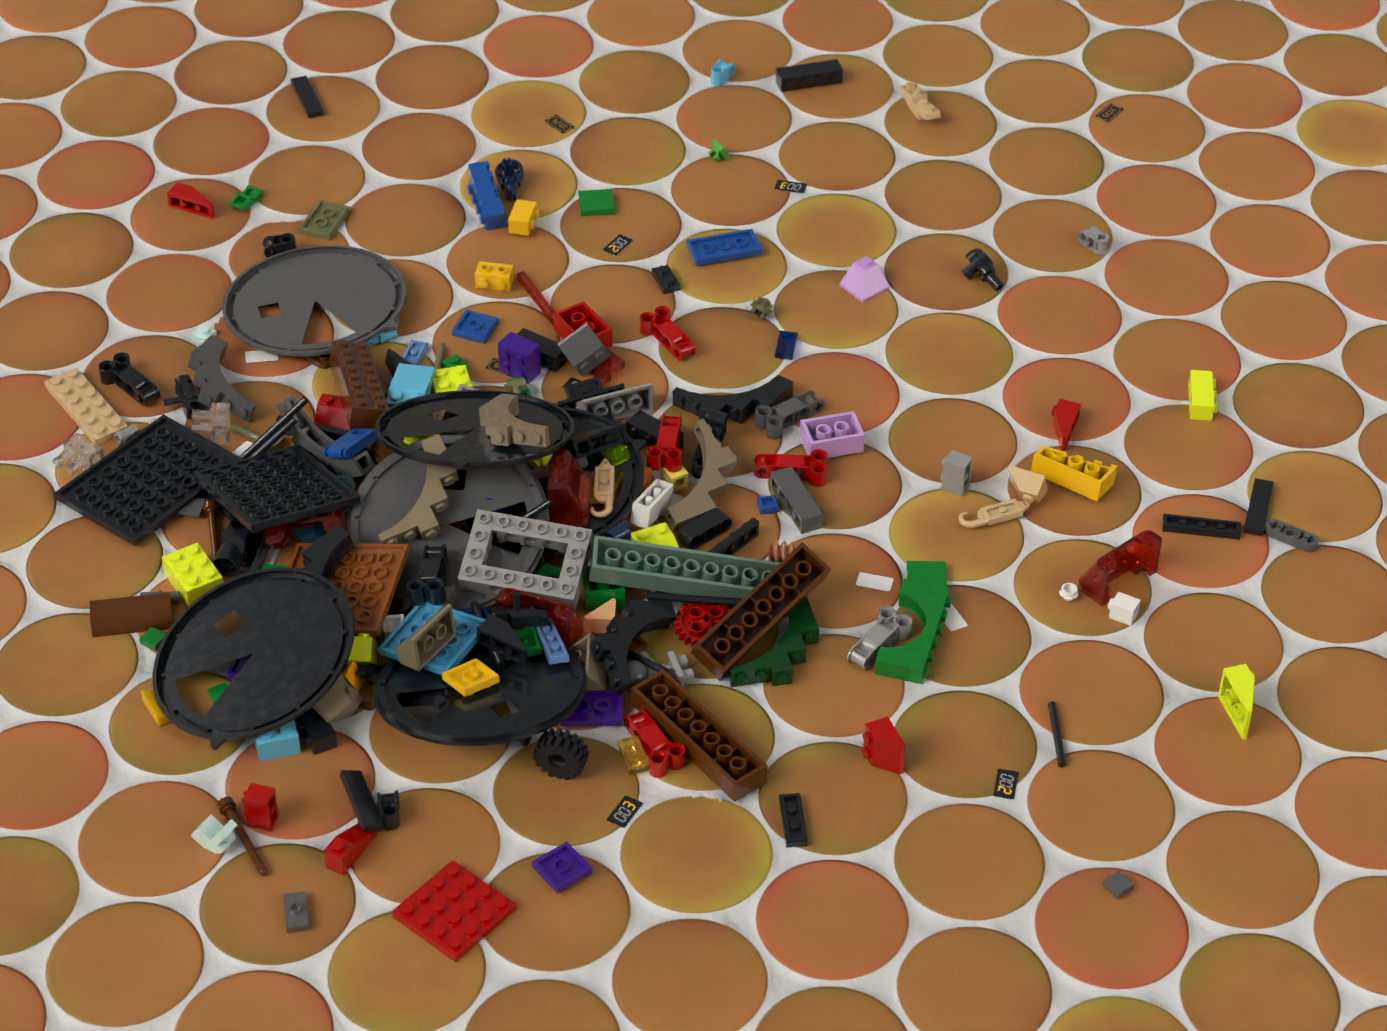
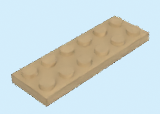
M77 368L44 381L45 388L95 446L113 439L117 430H123L128 427Z

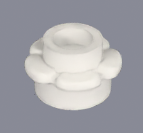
M1073 583L1063 584L1059 591L1060 596L1067 601L1076 599L1079 595L1077 586Z

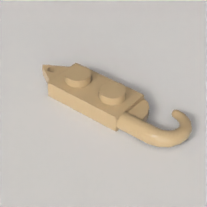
M606 458L598 467H595L594 483L595 501L606 504L605 510L596 512L593 507L590 508L591 514L600 518L608 516L613 510L615 467Z
M1011 499L982 507L977 513L976 520L966 521L964 516L968 514L967 511L961 513L958 519L960 524L966 528H976L987 524L993 525L1022 517L1023 513L1030 507V503Z

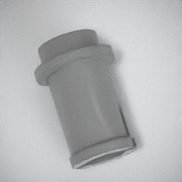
M131 424L123 430H117L114 438L118 444H123L126 440L139 433V430L135 424Z

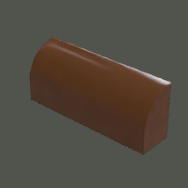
M170 593L90 601L92 637L146 632L151 627L158 630L170 629L173 624V607Z

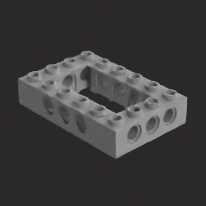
M477 509L458 575L460 589L512 599L513 592L519 591L523 601L576 610L594 541L592 529ZM494 533L501 542H516L523 546L527 544L538 546L540 549L549 548L566 553L559 579L487 566V557L489 550H492L491 543Z

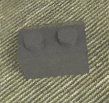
M587 323L558 343L560 349L582 377L611 356L603 342Z

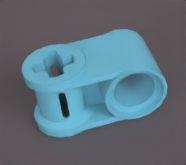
M719 59L711 67V84L714 86L724 85L733 76L736 68L735 63L729 64Z

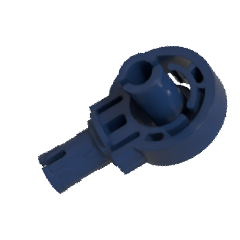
M504 158L496 166L495 175L498 183L501 185V189L506 187V200L512 202L511 196H513V201L517 200L516 182L518 187H520V182L524 178V170L519 161L511 158L506 160Z

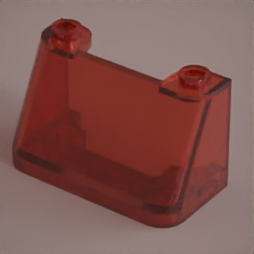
M340 508L332 513L318 514L317 517L303 518L295 523L288 522L276 528H266V544L274 550L284 549V542L292 538L291 528L323 525L325 532L328 533L338 525L347 531V508Z
M1150 530L1142 531L1100 557L1079 578V589L1103 607L1110 600L1108 595L1110 587L1108 583L1129 570L1135 575H1138L1139 571H1146L1149 576L1157 572L1162 537Z
M514 588L502 589L495 598L496 607L505 606L506 609L513 608V592L519 591L523 607L546 605L545 610L548 611V618H552L566 649L578 642L583 633V624L574 608L569 604Z

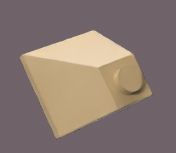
M1011 465L1008 466L1010 482L1019 496L1026 502L1039 503L1048 491L1045 476Z

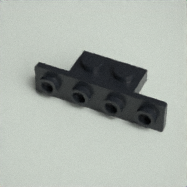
M598 376L566 385L564 390L568 399L556 402L555 405L574 408L576 407V402L624 390L625 386L622 383L604 389Z

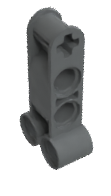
M810 390L774 407L760 405L755 409V426L761 430L766 429L767 438L777 440L782 437L783 429L800 422V420L820 413L825 407V402L822 399H818L815 393Z

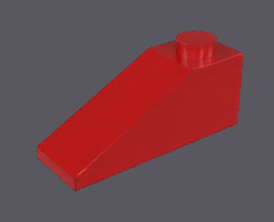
M177 182L167 192L169 207L210 219L215 218L213 203L193 186Z
M1059 399L1057 406L1053 405L1051 416H1054L1053 426L1061 451H1065L1078 422L1081 407L1080 403Z
M359 823L335 836L324 850L326 868L344 876L379 832H363Z

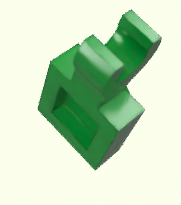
M457 354L442 361L443 368L466 365V369H469L467 362Z

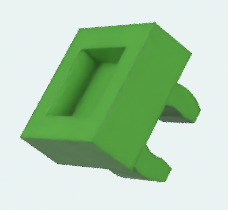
M714 139L710 143L714 149H711L708 154L716 162L721 157L727 160L731 156L717 140Z

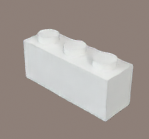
M656 479L633 502L630 523L640 528L650 527L671 504L674 484Z

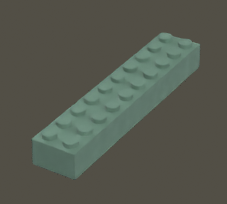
M595 535L591 548L589 581L674 594L743 599L780 562Z

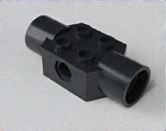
M231 516L227 528L222 531V544L212 560L219 573L231 577L238 573L241 566L249 567L259 541L263 537L264 530L258 533L251 532L235 516Z

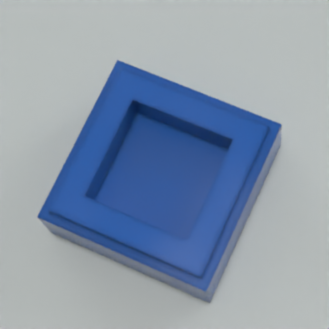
M775 495L757 497L756 502L760 515L779 513V506Z

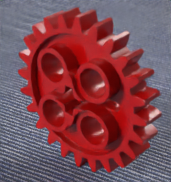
M688 603V606L682 605V610H677V617L674 621L675 634L679 635V640H684V645L691 643V648H693L694 644L731 609H728V605Z

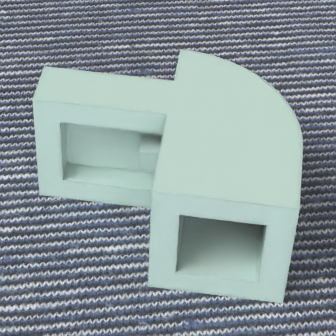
M210 815L190 836L205 849L220 854L235 840V833L232 830L237 824L231 819L223 826L216 818Z

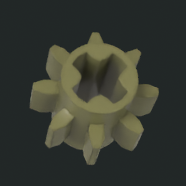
M759 297L751 303L753 308L750 311L758 319L764 320L766 316L769 317L773 312L771 310L773 305L767 298Z

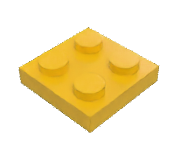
M477 658L442 672V680L465 697L500 682L499 675Z

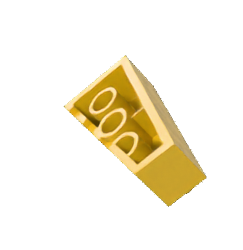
M1042 446L1034 454L1031 472L1044 475L1047 480L1054 482L1056 485H1061L1072 492L1079 493L1095 501H1098L1114 485L1118 469L1117 465L1111 464V467L1102 465V461L1094 460L1093 463L1083 460V456H1068L1065 451Z

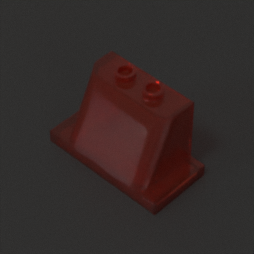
M559 449L552 456L547 487L548 499L553 503L549 507L550 522L588 529L595 472L584 471L572 453L566 449Z

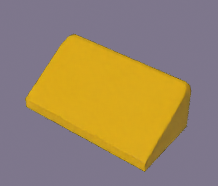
M141 691L142 700L157 725L162 726L171 722L159 707L154 691Z

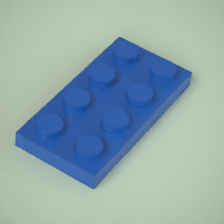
M753 229L686 240V246L696 266L762 255V247Z

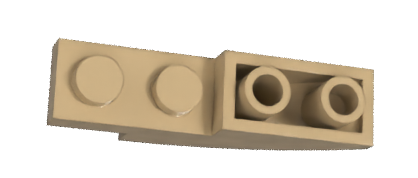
M908 82L900 86L908 107L919 121L940 118V111L927 100V93L916 83Z

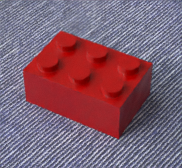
M584 301L553 313L554 331L562 339H565L587 323L606 348L613 346L612 329Z

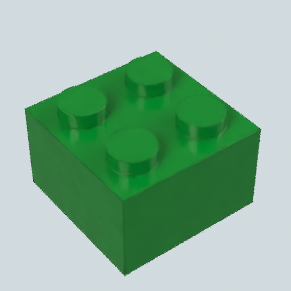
M587 566L583 580L586 611L595 610L612 598L616 599V608H624L625 587L589 581L590 566Z

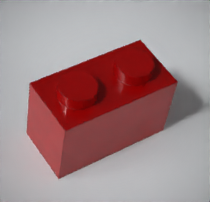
M250 783L241 798V802L244 803V817H246L247 826L271 832L279 817L275 788Z

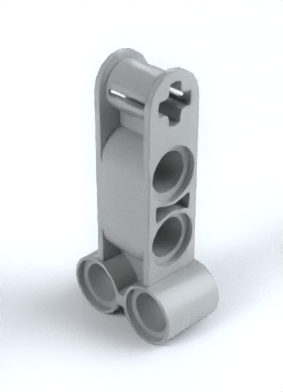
M882 606L878 610V622L850 649L847 661L854 662L861 666L863 670H867L875 662L880 646L890 647L896 640L906 641L911 638L912 618L905 614L897 616L896 610L893 607Z

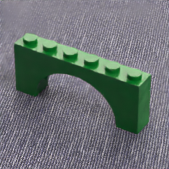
M903 579L899 591L898 606L915 613L922 621L924 630L915 640L898 647L880 646L875 660L876 675L922 684L924 677H928L930 665L928 664L933 662L935 654L933 649H937L939 637L937 636L942 635L944 626L942 621L946 622L948 610L946 609H950L952 604V597L949 596L950 588Z

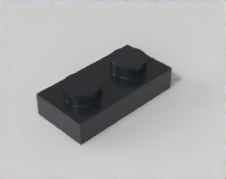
M669 265L652 268V275L663 294L680 291V284Z

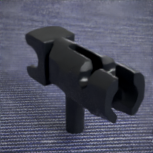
M180 375L175 379V394L178 396L163 399L164 406L182 404L183 412L187 419L191 418L190 414L193 412L203 417L205 415V406L198 402L199 396L190 376Z
M519 591L513 592V608L506 609L505 606L491 608L492 615L508 622L511 628L532 627L535 621L538 626L548 625L546 605L523 607Z

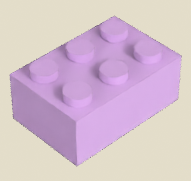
M854 411L800 420V439L807 455H811V452L816 449L826 451L828 458L864 452L865 434Z

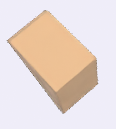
M615 598L610 599L584 616V631L586 633H606V627L613 617H616Z

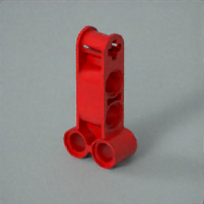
M658 306L655 309V313L644 312L640 315V333L645 336L653 335L678 361H681L683 357L690 354H696V347L693 341L670 319L669 307Z
M663 413L657 445L647 448V467L652 468V471H658L665 467L667 471L675 473L682 469V451L678 448L682 415L679 417L666 416Z
M822 449L813 450L811 455L758 454L754 459L756 467L753 473L757 478L770 479L771 472L792 467L795 473L799 474L800 480H810L811 485L822 487L827 482L828 455Z
M642 708L638 713L623 717L626 729L649 758V774L652 777H664L667 774L668 768L672 770L684 768L686 764L685 746L679 742L671 743L645 709Z

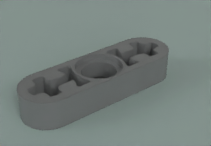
M1270 519L1266 522L1265 534L1305 552H1315L1317 550L1319 538L1316 535L1276 519ZM1287 534H1293L1296 537H1289Z

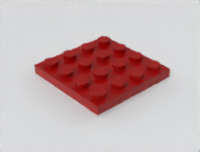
M452 860L392 910V917L451 960L457 962L516 910V903Z

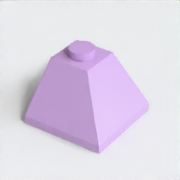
M868 256L854 262L840 282V286L862 303L889 289V285L879 265Z

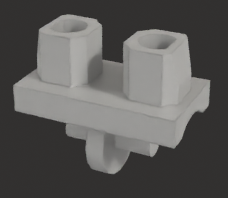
M674 651L667 652L670 661L662 665L668 669L667 673L683 688L684 684L694 682L692 668L681 670L688 668L686 655L675 656Z

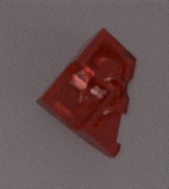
M609 349L607 350L611 356L592 369L593 377L599 376L602 385L611 381L612 374L625 368V361Z

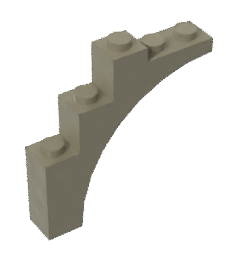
M500 394L479 407L480 425L485 426L486 435L491 437V444L502 446L521 444L539 447L550 445L548 426L528 423L515 417L519 414L518 395Z
M704 418L698 420L694 428V433L699 441L702 452L703 469L701 478L690 494L680 502L668 507L665 519L673 532L679 531L684 525L717 508L713 497L724 493L727 481L723 474L733 471L737 463L735 453L730 450L729 446L721 448L720 441L714 437L710 425L705 422Z
M439 434L421 441L423 451L439 455L446 450ZM427 464L426 480L419 499L400 522L378 535L380 543L398 544L405 540H412L419 534L422 540L433 539L440 534V527L434 513L442 512L447 507H450L443 486H450L459 480L456 468Z

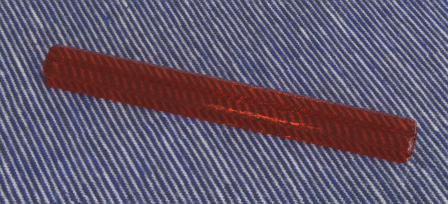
M523 271L516 274L517 280L554 326L553 313H556V311Z

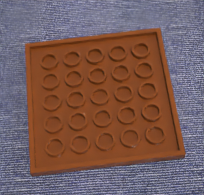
M297 543L288 567L303 569L305 566L301 552L313 543ZM353 543L355 548L338 563L329 581L340 589L351 607L355 627L354 636H358V633L380 636L410 548L408 544Z

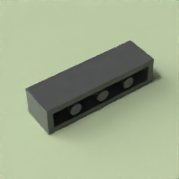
M792 467L771 472L770 487L800 533L804 534L821 529L824 512L817 506L815 498L809 494L807 486L801 482L799 474L795 473Z

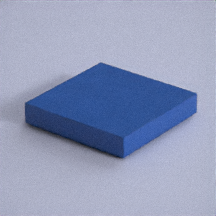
M466 310L452 329V336L485 344L498 325L499 318Z

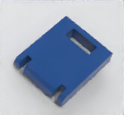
M353 428L325 447L322 453L324 457L351 458L378 439L375 429Z

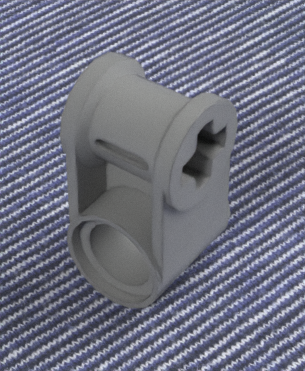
M1091 226L1078 233V241L1082 246L1093 251L1096 255H1106L1108 253L1107 242L1110 238L1108 234L1095 226Z

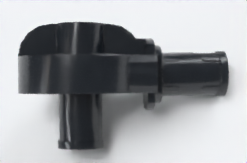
M976 248L970 250L965 255L970 264L961 272L967 279L978 271L982 275L981 281L988 282L995 291H999L1004 286V283L995 275L992 260L984 251Z

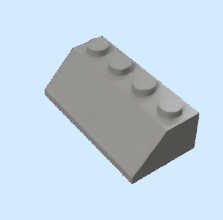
M651 382L576 402V409L589 411L600 416L612 413L615 422L629 419L639 410L650 414L653 413V384Z

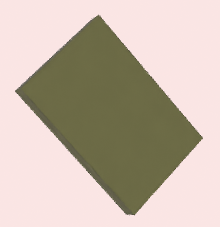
M319 200L298 228V234L330 241L350 214L351 207Z

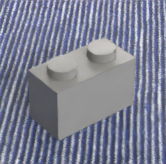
M951 450L948 456H944L941 463L943 467L940 476L942 481L941 489L962 496L970 486L973 457Z

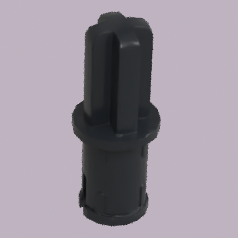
M371 663L367 666L358 667L355 675H358L359 679H365L366 675L379 673L386 664L376 665Z

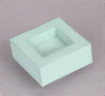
M200 325L191 333V339L202 344L212 335L217 336L216 330Z

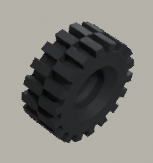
M554 728L544 731L533 751V760L536 761L537 767L541 766L542 772L547 771L549 773L548 776L552 777L555 775L557 779L564 777V780H569L570 777L572 779H575L577 776L579 777L587 762L589 751H587L588 746L583 745L584 740L577 738V734L571 735L569 730L562 732V728H557L556 731Z

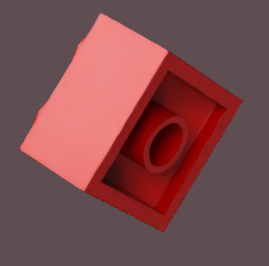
M322 393L317 404L314 423L348 431L352 430L353 428L348 426L340 396Z
M888 716L865 723V730L862 734L864 745L861 749L863 757L868 759L873 767L896 774H903L906 744Z

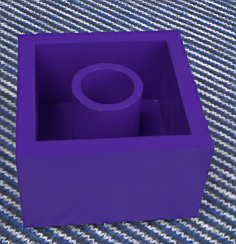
M510 332L498 342L499 371L513 378L524 377L527 384L541 373L539 344L513 332Z

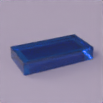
M780 331L775 358L793 360L798 338L797 332Z

